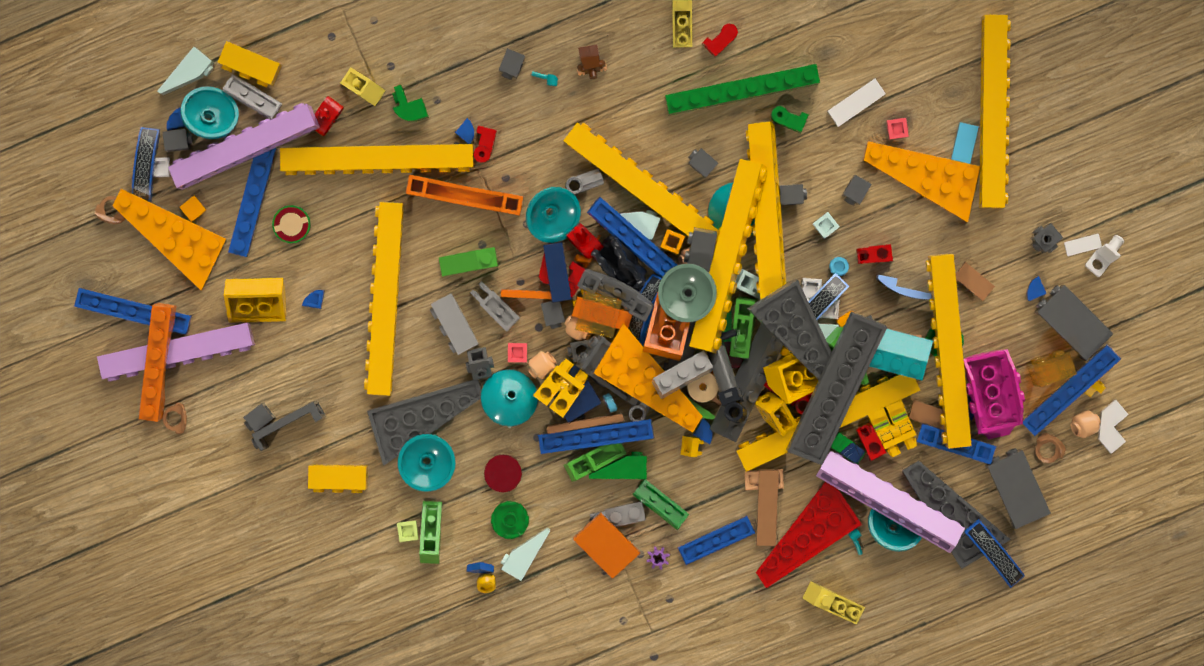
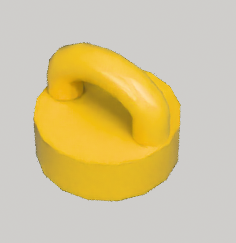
M483 574L477 578V590L481 593H490L496 589L494 575Z

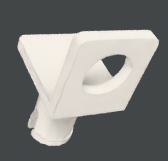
M1118 235L1113 236L1109 244L1101 246L1093 253L1085 267L1094 275L1100 277L1107 267L1121 256L1117 251L1124 244L1123 238ZM1093 260H1099L1102 263L1100 270L1093 267Z

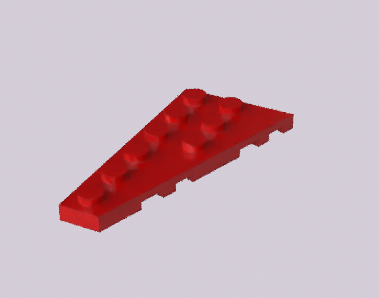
M827 482L822 485L758 568L756 574L766 588L862 525L836 487Z

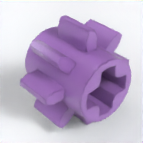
M654 546L653 552H647L651 558H648L646 561H652V569L655 566H659L662 570L664 563L669 564L665 557H669L670 554H664V547L661 550H657V547ZM659 553H661V558L663 560H658L657 562H655V558L653 557L654 554L658 555Z

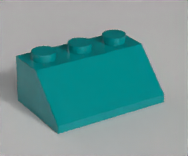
M886 329L869 367L923 381L933 340Z

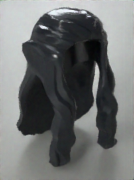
M609 235L600 242L604 248L600 251L594 249L591 252V256L595 258L601 269L608 276L627 284L639 292L645 285L647 270L639 264L638 257L624 246L618 238Z

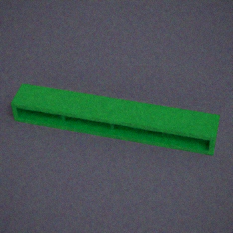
M817 64L668 94L665 95L668 116L810 87L818 85L820 79Z

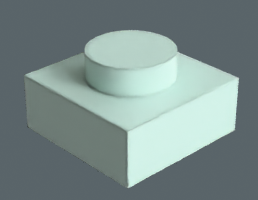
M829 212L813 223V226L824 239L839 228V225Z

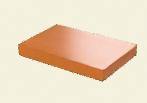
M601 512L573 537V540L612 579L640 554V551Z

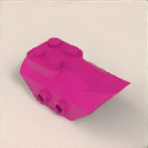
M1008 349L989 351L964 358L968 382L966 384V391L971 397L972 402L969 403L971 413L975 416L978 434H984L988 439L1010 435L1015 426L1023 424V402H1025V396L1023 391H1020L1019 383H1021V377L1019 372H1016Z

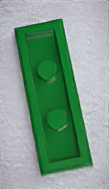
M646 479L640 483L632 494L676 530L680 528L689 516V513Z

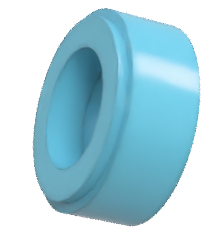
M842 257L832 259L829 264V270L833 275L836 273L838 276H843L849 269L847 260Z
M608 393L602 396L609 412L617 411V406L611 394Z

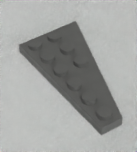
M793 279L747 309L819 380L832 352L799 281Z
M479 380L467 381L368 410V416L383 466L399 456L401 448L409 439L417 435L432 433L480 400L482 390Z
M919 460L902 470L920 501L924 502L927 507L934 511L941 512L948 519L960 523L965 528L964 531L979 519L1001 545L1011 540ZM964 531L956 547L951 552L961 569L984 556Z

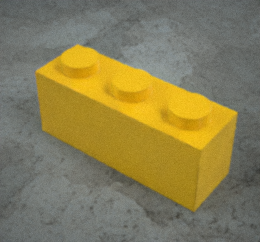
M226 41L218 63L222 65L221 69L231 73L233 70L240 72V77L250 80V77L257 80V84L266 88L268 85L274 86L282 67L280 63Z
M310 464L308 466V489H313V492H324V489H332V493H344V489H349L351 493H363V490L368 488V465Z

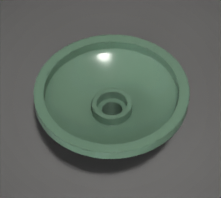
M681 264L671 268L661 279L658 288V298L661 307L667 315L680 322H694L704 318L714 307L717 297L716 284L712 276L704 268L694 264ZM687 289H690L692 291V295L690 297H687L685 295V291Z

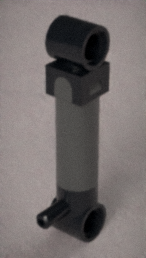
M736 329L721 333L720 339H722V343L716 354L707 352L713 365L712 370L719 389L718 395L721 405L725 407L724 413L726 418L734 423H742L747 418V410L743 405L739 404L744 402L740 388L737 386L723 341L738 335ZM735 408H739L740 414L734 418L732 411Z

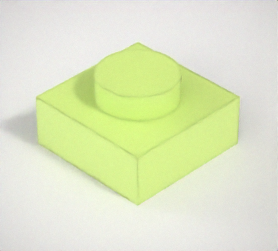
M416 520L397 523L399 542L419 540Z

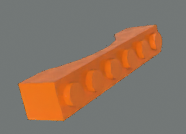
M409 175L406 189L407 195L516 216L521 215L524 200L523 196L468 187Z
M163 303L152 305L139 419L158 422L163 419L166 362L177 305Z

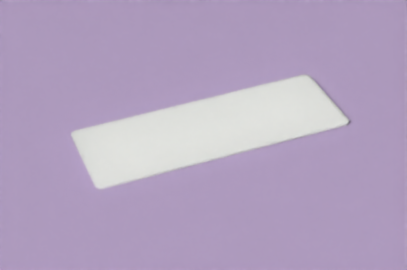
M1099 234L1064 242L1067 256L1098 249L1102 246Z

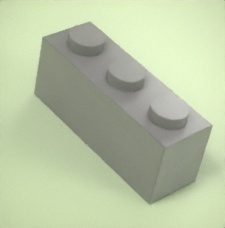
M452 293L431 304L430 312L434 319L438 318L442 324L439 328L444 336L448 335L451 341L448 345L453 353L457 352L460 355L479 344Z
M703 350L654 377L652 384L660 398L663 399L712 372L713 365Z

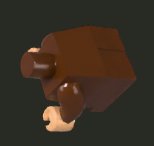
M597 44L578 48L581 64L577 66L579 76L581 74H589L590 79H596L597 72L607 71L605 61L600 60Z

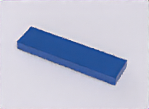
M745 516L681 545L678 549L685 565H688L755 534V531L748 516Z

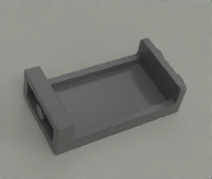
M1056 285L1049 292L1051 296L1047 300L1042 299L1036 305L1038 309L1035 313L1040 315L1078 353V356L1083 361H1087L1113 333L1065 285L1060 287Z
M596 334V336L589 340L586 351L579 355L575 366L623 400L635 406L638 402L636 398L594 374L595 369L611 344L603 336Z
M318 400L253 433L251 441L256 449L259 448L260 451L269 448L265 441V436L308 413H311L315 422L325 418L326 415Z
M1014 448L1005 452L1006 456L1001 458L999 456L993 457L991 465L986 464L985 466L990 472L1011 519L1012 527L1018 529L1051 514L1023 450Z

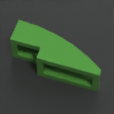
M622 443L598 446L564 464V467L573 482L627 453Z

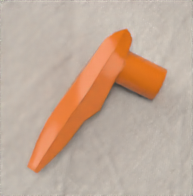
M579 254L575 256V261L582 263L584 268H587L593 258L588 260L585 256Z

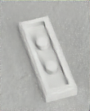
M873 79L827 112L837 127H839L886 93L877 80Z

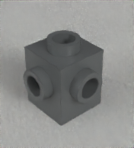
M1052 223L1036 228L1032 232L1034 235L1030 238L1033 241L1031 243L1033 248L1037 252L1041 251L1042 253L1047 251L1051 253L1058 247L1057 243L1063 239Z
M486 347L467 351L469 362H465L468 373H472L473 380L492 376L491 368H494L492 356L488 357Z

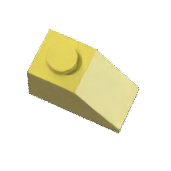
M351 67L340 82V84L373 106H376L386 91Z

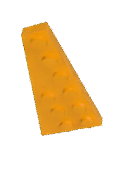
M867 142L863 161L946 209L951 214L961 218L966 223L968 222L980 166Z
M120 189L113 207L202 291L225 244L226 238L126 190Z
M623 323L595 369L594 374L693 433L703 416L680 389L663 399L660 398L652 384V380L665 371L649 353L642 352V344Z

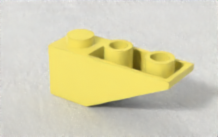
M672 0L673 48L692 47V0Z
M810 581L803 596V599L812 605L854 624L858 623L865 609L864 606Z

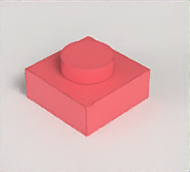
M906 118L886 121L889 140L909 137Z
M508 343V362H527V343Z

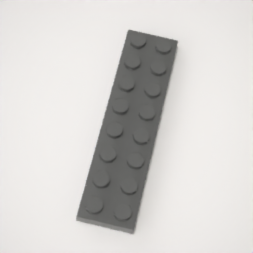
M851 311L787 446V452L820 465L823 464L887 329L886 325Z

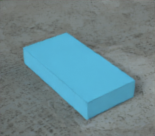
M959 123L951 160L971 163L979 126Z

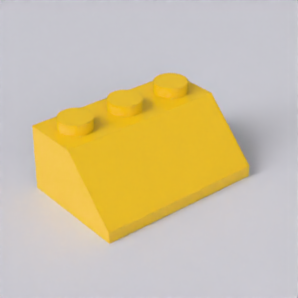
M283 278L226 279L224 300L228 323L286 321V294Z
M793 354L763 367L768 386L786 404H790L812 393L819 381Z

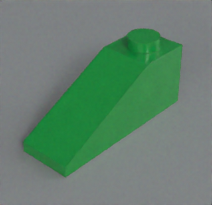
M632 451L631 455H626L589 473V479H647V455H643L641 451Z

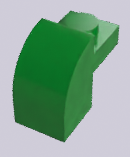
M398 85L394 87L395 92L392 95L395 103L400 105L393 107V110L402 120L418 122L429 118L422 98L408 102L403 86Z

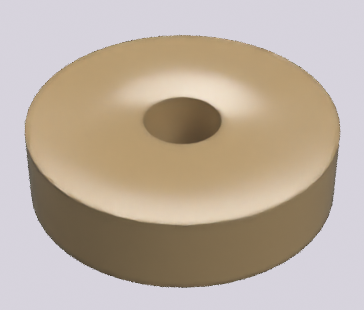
M708 373L688 384L687 391L694 400L708 402L716 396L718 386L715 377ZM701 383L706 384L705 390L699 389Z

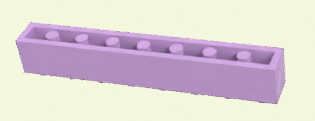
M304 103L298 104L293 107L294 110L283 111L278 113L276 118L272 120L265 119L259 122L257 127L245 128L237 136L230 135L224 138V142L219 144L212 143L202 152L198 150L191 153L189 158H180L173 161V165L168 168L176 188L184 190L320 128L312 107L308 104L304 105Z
M250 323L170 340L166 369L176 367L175 363L183 361V365L194 363V359L199 357L203 361L212 359L213 354L217 353L225 356L232 354L231 350L239 349V352L251 350L250 346L255 345ZM147 345L97 356L102 379L108 378V382L119 380V376L124 374L127 375V378L137 376L138 371L145 369Z
M830 451L816 475L818 478L948 553H951L956 547L965 529L957 521L948 519L941 512L927 507L924 502L915 500L908 493L894 488L891 483L882 481L875 474L861 469L859 465L847 461L838 453Z

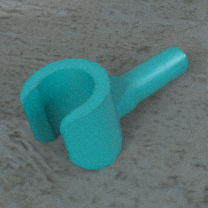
M532 71L531 76L547 79V86H557L558 78L555 75H546Z
M856 528L848 533V535L855 544L858 555H862L863 552L857 540L862 535Z

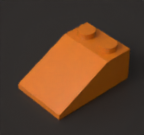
M658 292L642 352L680 361L690 322H680L667 315L660 305Z

